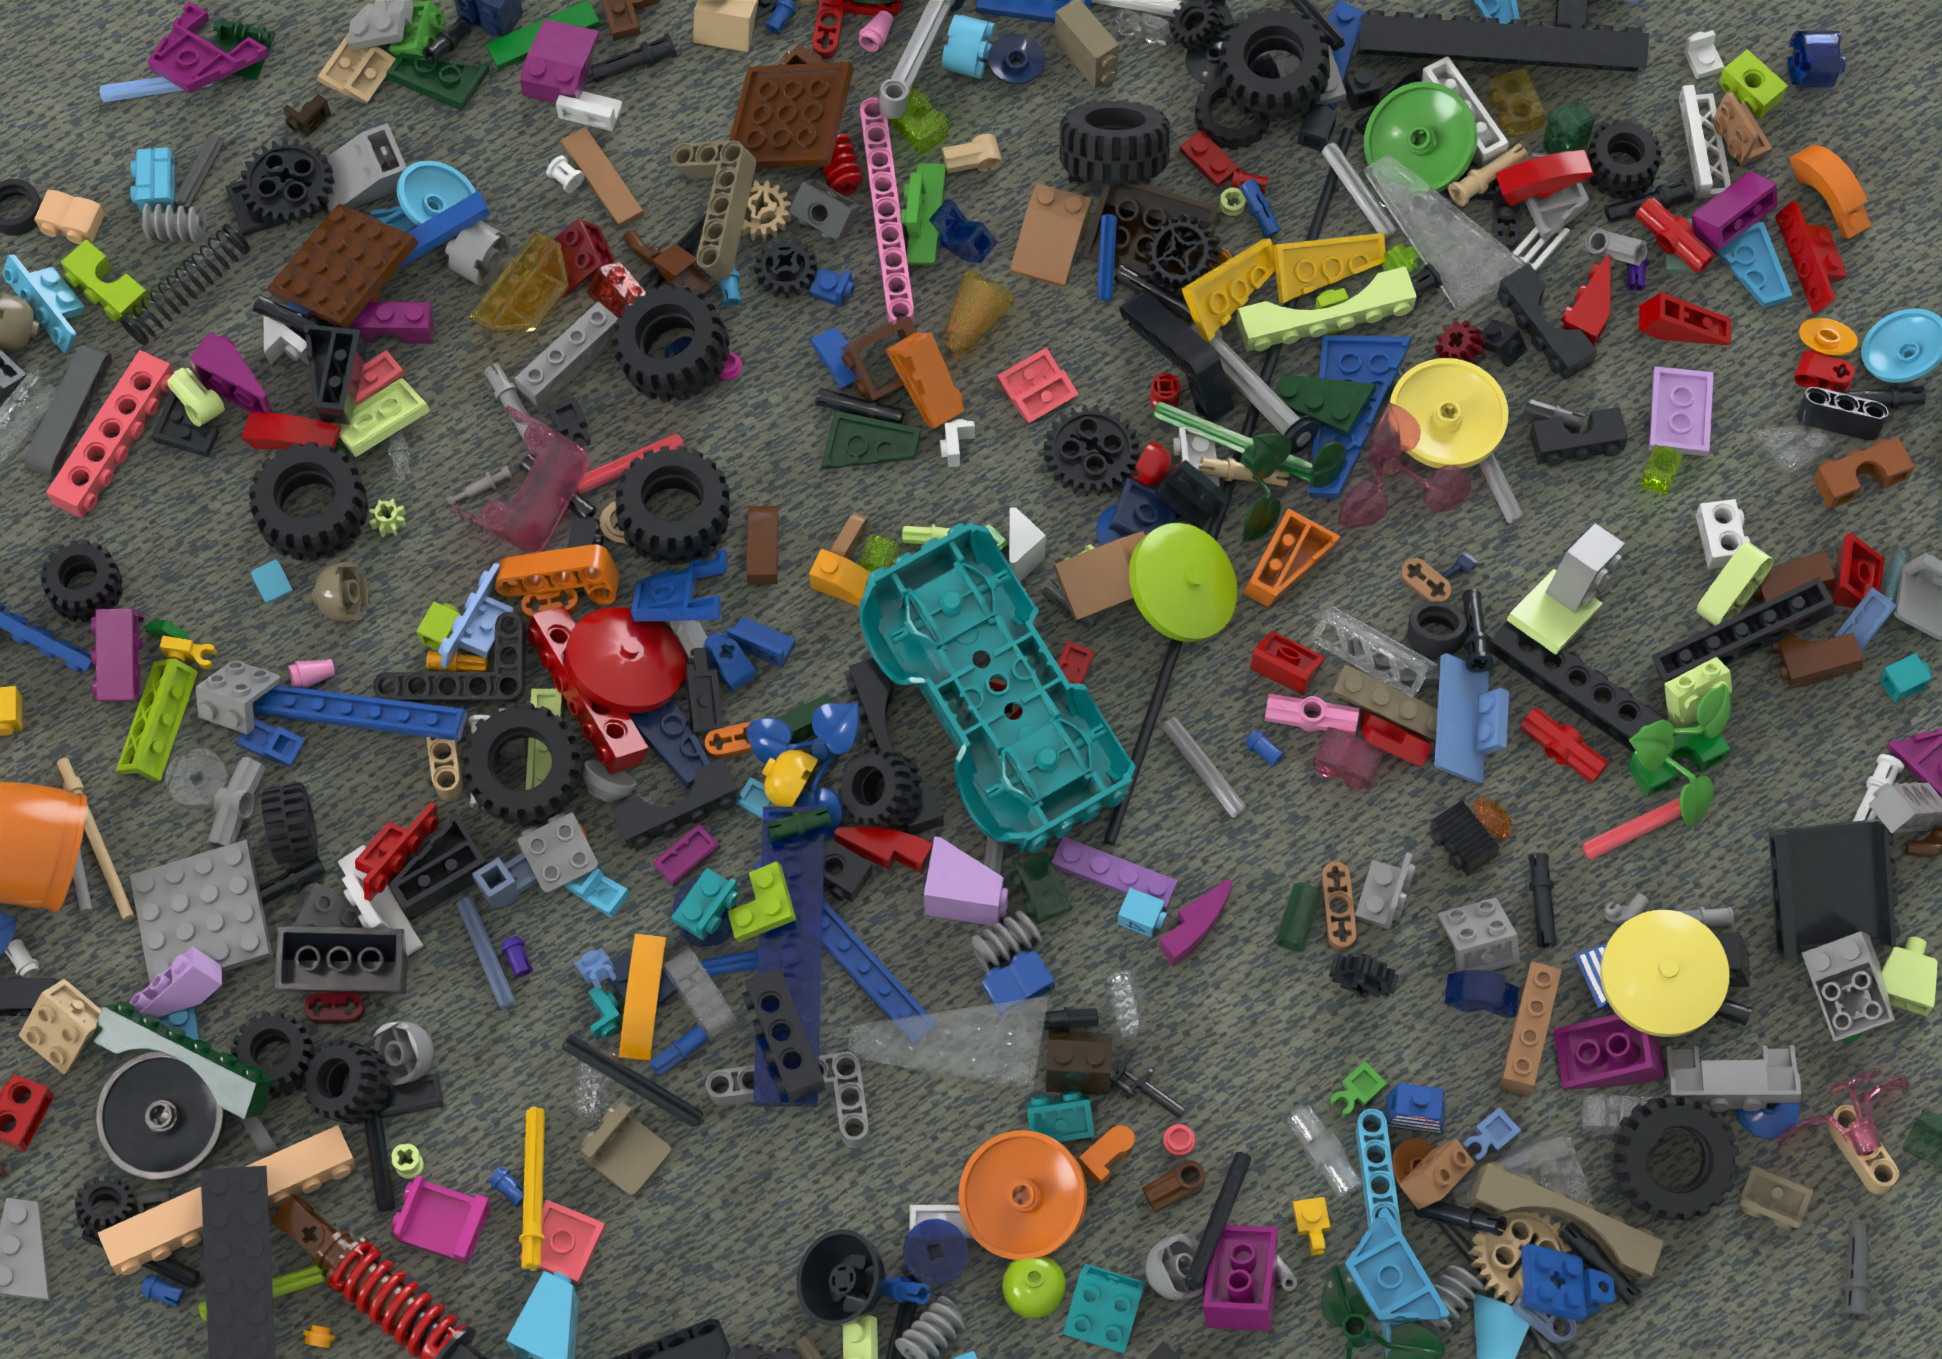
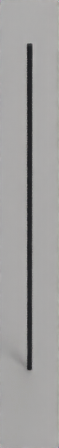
M1349 128L1342 130L1338 142V147L1345 156L1354 133ZM1331 166L1305 241L1318 240L1339 178ZM1298 297L1285 302L1283 307L1295 309ZM1283 343L1271 345L1260 374V378L1268 386ZM1252 403L1240 433L1249 438H1252L1260 411ZM1234 451L1232 458L1235 459V462H1241L1242 454ZM1233 479L1231 482L1224 481L1222 490L1231 497L1237 479ZM1231 497L1228 503L1212 516L1207 534L1216 541ZM1174 639L1170 641L1131 757V761L1136 766L1131 777L1133 781L1128 789L1129 793L1124 796L1125 800L1114 808L1103 840L1105 844L1115 846L1183 643L1182 641Z

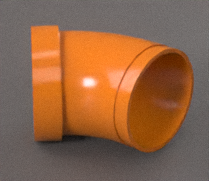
M0 782V904L19 905L35 909L43 908L53 913H57L60 910L73 877L82 842L87 812V796L85 794L70 793L64 789L38 784Z

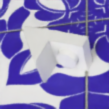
M263 316L264 354L269 364L271 365L285 351L294 361L300 359L306 365H309L306 341L284 324Z

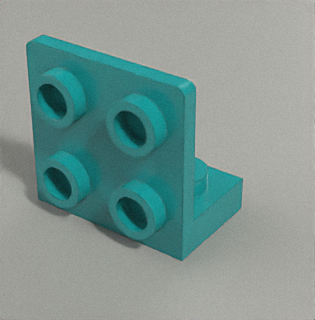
M1085 1263L1079 1274L1063 1333L1076 1339L1124 1353L1147 1282Z

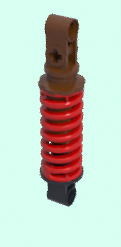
M293 1193L288 1196L271 1218L272 1223L277 1228L292 1237L300 1246L315 1257L314 1264L319 1269L324 1268L328 1272L325 1278L326 1286L331 1289L333 1288L337 1292H344L345 1300L349 1303H356L357 1310L362 1314H369L370 1321L375 1325H381L386 1335L394 1336L396 1344L401 1347L407 1346L410 1356L414 1358L420 1357V1359H489L471 1345L476 1334L475 1329L471 1326L463 1325L453 1330L458 1321L457 1316L454 1314H449L440 1322L439 1320L445 1311V1306L441 1303L433 1305L427 1311L432 1302V1295L425 1292L417 1296L420 1286L415 1281L405 1286L407 1274L404 1271H398L392 1275L394 1263L391 1260H385L379 1264L382 1253L370 1243L367 1237L354 1241L350 1238V1233L345 1229L336 1230L315 1212L310 1204Z

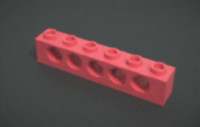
M141 350L138 351L46 493L53 505L81 518L85 516L87 511L94 509L98 501V494L103 487H107L111 483L113 471L119 463L121 464L126 460L129 447L134 439L137 440L141 437L145 422L149 416H153L157 412L163 394L171 390L167 385V381L174 372L169 363ZM150 386L148 389L140 391L142 387ZM135 409L130 414H124L127 410ZM119 433L116 437L109 438L111 434ZM104 456L102 460L93 462L95 458ZM88 480L86 484L77 486L81 481Z

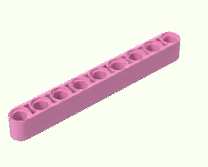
M868 98L860 106V117L887 319L889 323L897 319L896 315L904 314L910 316L914 324V307L888 121L879 112V99ZM880 139L881 141L873 142L872 140ZM877 164H884V166H882V167H877V166H875V165H877ZM882 188L888 189V191L881 192L878 190ZM885 213H890V214H892V215L889 216V217H884V216H882V215L885 214ZM889 238L895 239V241L893 242H887L885 240ZM893 263L899 264L897 267H890L888 265ZM894 289H901V290H903L902 292H899V293H894V292H892V290H894Z

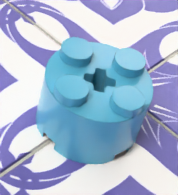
M955 14L947 34L949 36L948 43L944 46L942 68L981 79L985 69L983 59L988 60L989 51L993 45L988 43V39H992L995 23Z

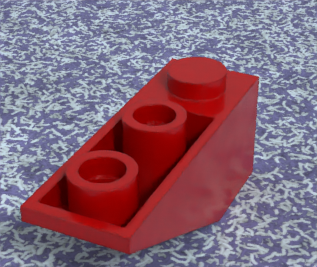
M1607 254L1601 264L1598 262L1594 264L1588 275V278L1591 279L1588 285L1582 284L1574 298L1577 300L1574 307L1568 306L1561 318V322L1564 323L1563 330L1581 329L1593 346L1596 345L1604 332L1610 316V256Z

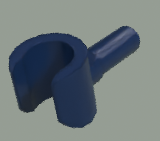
M1463 553L1456 560L1455 564L1441 575L1448 579L1460 569L1469 575L1477 567V560L1470 554Z

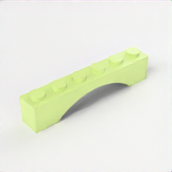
M1405 266L1378 273L1373 281L1358 295L1344 303L1329 308L1296 310L1265 301L1238 308L1236 322L1246 352L1251 350L1263 351L1270 348L1271 345L1279 343L1291 344L1299 340V338L1307 336L1319 337L1330 330L1338 328L1339 330H1347L1355 324L1363 322L1375 323L1383 317L1391 315L1403 316L1414 309L1417 296Z

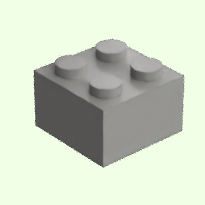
M1595 523L1566 552L1545 593L1574 613L1583 604L1588 606L1597 595L1596 590L1602 592L1610 582L1611 577L1608 573L1610 571L1613 572L1621 562L1623 557L1619 554L1625 543Z

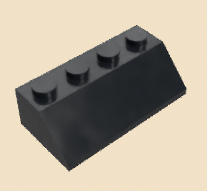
M278 926L275 969L276 990L281 992L406 994L408 962L404 929Z

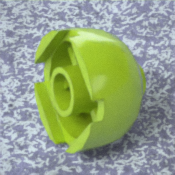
M1049 1256L1014 1260L1009 1264L1003 1275L1002 1291L1005 1302L1014 1313L1024 1318L1032 1319L1050 1316L1060 1307L1065 1298L1066 1279L1062 1268Z

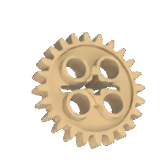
M1534 1212L1504 1214L1502 1216L1506 1218L1507 1226L1502 1236L1478 1231L1480 1234H1476L1471 1241L1478 1246H1474L1470 1250V1254L1477 1256L1478 1259L1471 1266L1481 1268L1482 1271L1476 1278H1486L1488 1282L1484 1286V1290L1486 1291L1493 1287L1496 1290L1494 1294L1495 1300L1504 1295L1506 1296L1505 1303L1510 1305L1524 1289L1522 1264L1517 1267L1512 1279L1508 1277V1273L1520 1258L1521 1248L1531 1241L1533 1234L1537 1236L1533 1245L1567 1254L1572 1250L1568 1245H1564L1563 1240L1557 1236L1559 1234L1557 1230L1560 1228L1561 1223L1558 1222L1551 1225L1549 1223L1550 1215L1541 1218L1539 1213ZM1512 1229L1517 1230L1521 1234L1522 1240L1513 1236ZM1496 1254H1500L1505 1258L1506 1265L1501 1264L1497 1260ZM1551 1277L1550 1281L1554 1282L1557 1288L1558 1284L1553 1277Z

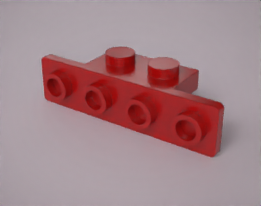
M1791 201L1775 215L1810 308L1813 313H1820L1836 299L1829 281H1841L1847 274L1828 227L1807 225L1799 203Z
M430 802L408 829L389 821L356 858L355 869L367 874L363 880L365 900L371 902L378 893H382L388 881L395 873L397 874L402 870L405 861L411 854L418 852L424 839L436 831L439 824L437 804Z

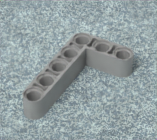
M849 1052L815 1056L820 1071L823 1073L825 1091L835 1090L843 1143L850 1148L863 1147L869 1139V1125L858 1058ZM790 1060L785 1064V1067L790 1070L797 1069L801 1062ZM768 1063L717 1070L708 1075L706 1079V1090L709 1100L718 1106L787 1097L786 1094L780 1096L774 1077L779 1076L775 1065L769 1067ZM845 1065H850L855 1069L848 1076L841 1075L838 1070ZM749 1079H757L761 1082L755 1089H748L744 1086L745 1082ZM719 1083H725L729 1086L728 1090L722 1094L715 1093L713 1088ZM849 1095H854L859 1099L858 1103L853 1106H847L842 1101ZM856 1125L860 1126L863 1132L858 1136H850L846 1133L847 1129Z

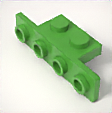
M919 163L917 165V173L911 172L910 184H905L904 198L907 201V209H902L901 223L902 226H906L909 236L907 249L908 265L934 266L936 264L946 177L945 164Z

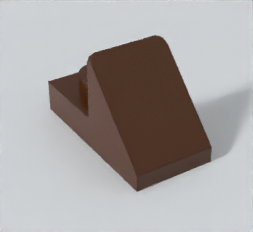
M675 243L652 260V263L675 289H678L679 285L690 287L691 291L698 290L705 294L712 288L694 266L697 259Z

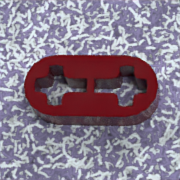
M351 992L316 993L306 999L304 1012L308 1019L316 1024L355 1023L364 1016L365 1005L359 995ZM349 1001H353L354 1005L358 1007V1009H353L350 1015H347L345 1009H337V1007H347ZM317 1002H322L326 1008L332 1007V1009L321 1010L320 1015H316L314 1010H311V1008L317 1006Z

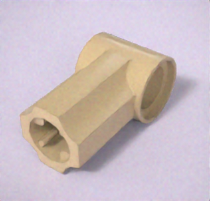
M993 134L978 135L971 143L942 148L947 174L974 168L985 172L988 171L987 168L995 170L1002 165L997 139Z

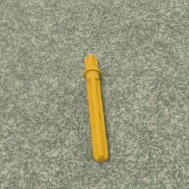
M531 1107L526 1112L523 1231L519 1236V1242L522 1243L521 1267L530 1271H536L537 1268L541 1267V1244L545 1242V1236L542 1234L545 1111L543 1108Z

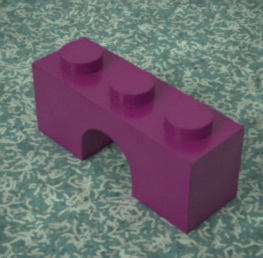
M369 302L348 328L361 330L366 343H375V336L378 334L390 333L401 337L403 343L433 344L435 317L430 302Z

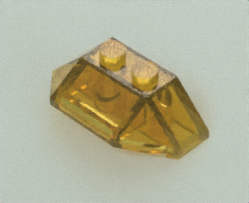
M536 230L472 311L469 319L492 333L536 331L569 288L561 244Z

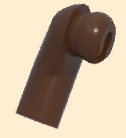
M628 230L624 234L623 239L631 251L646 264L652 265V260L661 254L659 248L655 245L647 248L635 230Z
M1942 826L1934 827L1932 833L1924 841L1907 840L1906 855L1937 856L1942 851Z

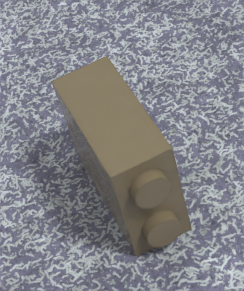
M1073 0L1055 11L1056 44L1094 88L1101 84L1107 85L1111 83L1118 74L1119 44L1081 0Z

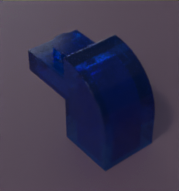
M946 199L929 219L941 235L938 241L947 250L964 261L982 263L998 243L983 222L968 221L953 200Z
M1464 970L1450 973L1447 977L1445 1004L1467 1013L1485 1009L1504 1018L1516 1017L1519 987L1505 982V975L1492 971Z

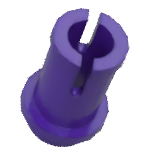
M1647 255L1640 266L1626 263L1628 265V280L1626 284L1628 290H1634L1635 280H1637V291L1645 289L1646 267L1649 265Z
M519 936L510 937L501 943L503 946L501 952L506 954L515 978L523 977L534 970L523 948L525 942L520 940Z

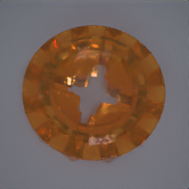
M1479 796L1474 801V811L1478 814V819L1484 823V826L1490 829L1491 833L1496 834L1500 838H1508L1513 834L1512 821L1497 802L1483 796Z

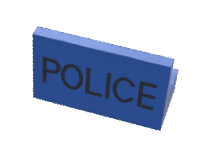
M743 616L740 617L735 628L729 626L726 631L727 637L735 640L742 651L781 668L785 665L796 644L794 638Z

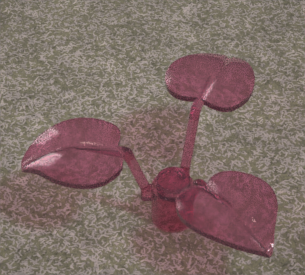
M1388 403L1384 415L1374 431L1372 441L1374 447L1369 453V460L1376 467L1373 470V474L1376 476L1377 487L1370 480L1362 481L1353 487L1340 509L1338 523L1342 526L1368 527L1381 520L1388 507L1387 497L1380 493L1384 488L1382 474L1394 475L1398 470H1401L1427 487L1428 490L1423 497L1424 503L1430 509L1437 512L1453 510L1468 498L1471 491L1468 476L1463 469L1456 465H1445L1434 472L1430 483L1405 467L1400 462L1399 456H1401V451H1410L1417 446L1420 440L1421 429L1417 420L1408 411L1400 406Z
M1881 1069L1868 1070L1855 1077H1849L1837 1082L1829 1088L1830 1093L1834 1094L1848 1089L1858 1119L1848 1124L1850 1131L1847 1132L1832 1115H1817L1800 1120L1786 1128L1777 1141L1779 1147L1792 1133L1801 1128L1814 1124L1831 1123L1843 1135L1845 1142L1851 1140L1858 1156L1881 1148L1882 1145L1873 1123L1870 1099L1880 1092L1892 1090L1908 1091L1906 1076L1900 1075L1889 1078L1857 1096L1854 1091L1855 1085L1860 1083L1870 1084L1873 1078L1878 1077L1882 1073ZM1863 1099H1864V1106H1865L1866 1118L1863 1117V1114H1862V1111H1861V1108H1860V1105H1859V1102H1858V1101L1863 1100Z

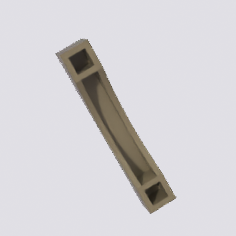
M1487 1163L1478 1169L1466 1202L1467 1205L1481 1208V1211L1495 1215L1534 1212L1547 1214L1567 1223L1572 1221L1582 1233L1599 1244V1250L1624 1275L1639 1281H1644L1653 1276L1664 1241L1656 1238L1655 1233L1642 1227L1637 1229L1626 1224L1625 1219L1617 1215H1604L1596 1211L1597 1208L1594 1205L1583 1201L1577 1203L1568 1199V1195L1561 1190L1554 1188L1548 1190L1538 1185V1181L1532 1177L1514 1175L1508 1172V1167L1500 1163Z

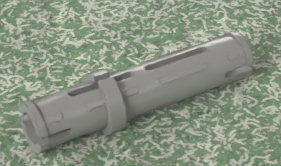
M499 363L493 364L494 371L491 365L484 370V375L495 390L494 396L496 400L502 402L522 436L524 443L527 445L531 444V437L534 441L540 439L541 433L519 399L515 384L509 382Z

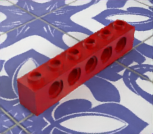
M565 606L532 615L526 630L528 642L535 647L540 655L543 667L548 669L554 679L557 691L564 696L571 715L576 717L581 725L585 739L590 741L595 749L599 763L605 766L609 775L641 765L648 746L629 714L608 709L589 699L579 690L568 673L565 663V648L575 623Z

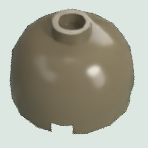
M2 293L0 300V350L8 353L17 352L27 346L30 338L36 339L39 322L34 321V310L27 301L15 295Z
M352 561L337 563L326 567L319 574L312 591V597L325 617L337 622H353L364 617V615H360L361 602L367 606L369 591L365 575H359L355 569L360 568L357 563ZM355 603L348 610H346L345 604Z

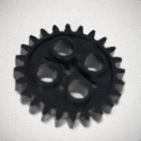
M284 138L281 146L272 141L271 149L262 145L263 153L261 155L255 152L252 153L254 162L245 161L247 170L241 171L243 180L239 181L242 189L241 195L248 210H253L256 218L262 215L265 223L273 218L276 226L281 223V220H285L287 226H290L292 219L296 218L297 222L302 224V216L306 215L308 218L313 219L311 211L322 212L320 202L329 203L327 194L334 192L331 184L335 183L331 164H328L326 155H321L318 147L312 149L308 141L302 147L298 139H295L293 144L289 145L287 139ZM304 170H309L304 174H300ZM268 191H274L271 194H266ZM297 195H302L301 197H299V198H297V199H293V197H295V196H297Z
M1083 405L1082 413H1078L1074 408H1071V417L1062 413L1060 416L1061 423L1052 422L1053 431H1047L1046 439L1048 441H1044V450L1047 451L1044 453V461L1049 462L1047 464L1048 472L1055 471L1053 480L1058 481L1063 478V489L1071 484L1073 485V494H1076L1082 488L1086 497H1088L1090 490H1095L1097 496H1100L1101 488H1105L1109 493H1112V484L1120 488L1123 487L1122 477L1131 479L1130 470H1136L1137 462L1135 460L1139 459L1140 453L1139 450H1136L1139 448V440L1134 439L1136 437V430H1128L1130 421L1125 420L1120 423L1121 413L1118 412L1112 417L1110 416L1109 407L1101 413L1099 412L1098 405H1095L1093 411L1090 412L1086 405ZM1085 429H1091L1094 431V433L1087 435L1084 434L1082 431ZM1115 445L1118 447V449L1109 450L1106 448V446ZM1070 450L1075 451L1077 454L1068 456L1065 452ZM1092 466H1097L1102 470L1098 472H1092L1089 470V468Z

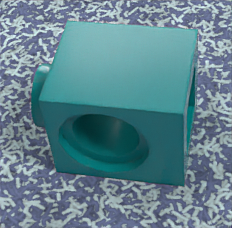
M1916 653L1885 667L1879 677L1880 682L1894 704L1925 690L1932 679L1929 666L1925 661H1921Z

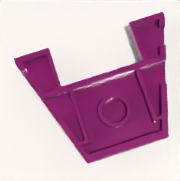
M189 1L183 8L184 14L182 17L176 18L172 24L173 30L169 36L163 37L148 59V65L152 71L191 93L267 58L269 54L267 47L250 37L231 52L225 53L197 36L194 32L208 22L209 17L205 10Z

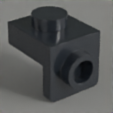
M1493 319L1481 331V335L1485 338L1486 342L1481 347L1499 354L1503 365L1506 367H1510L1527 349L1520 330L1511 325Z

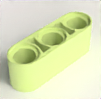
M1750 542L1742 544L1700 600L1697 606V613L1714 626L1737 616L1772 569L1774 564L1773 558Z

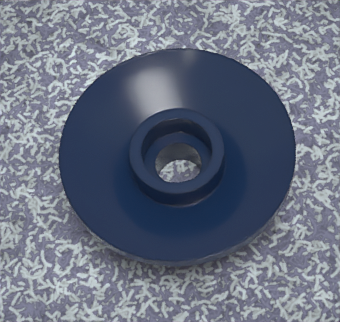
M1010 34L998 39L992 45L989 51L988 62L991 71L998 79L1009 84H1025L1040 75L1045 64V54L1041 45L1035 39L1023 34ZM1017 61L1021 65H1013L1012 63Z

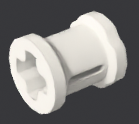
M561 155L549 164L546 175L560 182L563 185V190L567 193H572L582 184L584 173L580 170H575L567 163V158Z

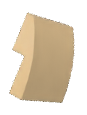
M347 34L318 75L317 81L361 103L368 104L386 78V72L396 58L377 46L352 50L347 44Z

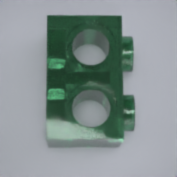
M1580 97L1550 112L1543 139V146L1549 155L1579 151L1588 147L1595 117Z

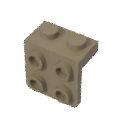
M621 1102L617 1108L613 1106L606 1112L602 1119L603 1124L596 1132L591 1131L584 1138L581 1144L583 1147L581 1153L584 1161L627 1195L635 1196L671 1154V1147L636 1120L632 1109Z

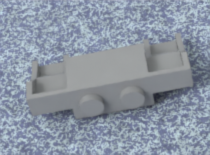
M1764 1045L1761 1050L1762 1060H1701V1066L1698 1046H1693V1049L1671 1050V1046H1666L1667 1080H1669L1670 1096L1702 1102L1710 1106L1711 1110L1715 1112H1722L1728 1109H1743L1752 1112L1766 1108L1767 1103H1800L1802 1094L1796 1063L1795 1045H1790L1789 1049H1768L1767 1045Z

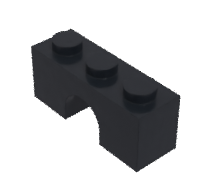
M1620 407L1591 411L1587 422L1589 432L1584 435L1570 433L1564 426L1562 416L1533 421L1529 434L1537 464L1556 466L1564 460L1575 459L1576 461H1585L1594 455L1604 454L1610 457L1624 451L1628 436Z

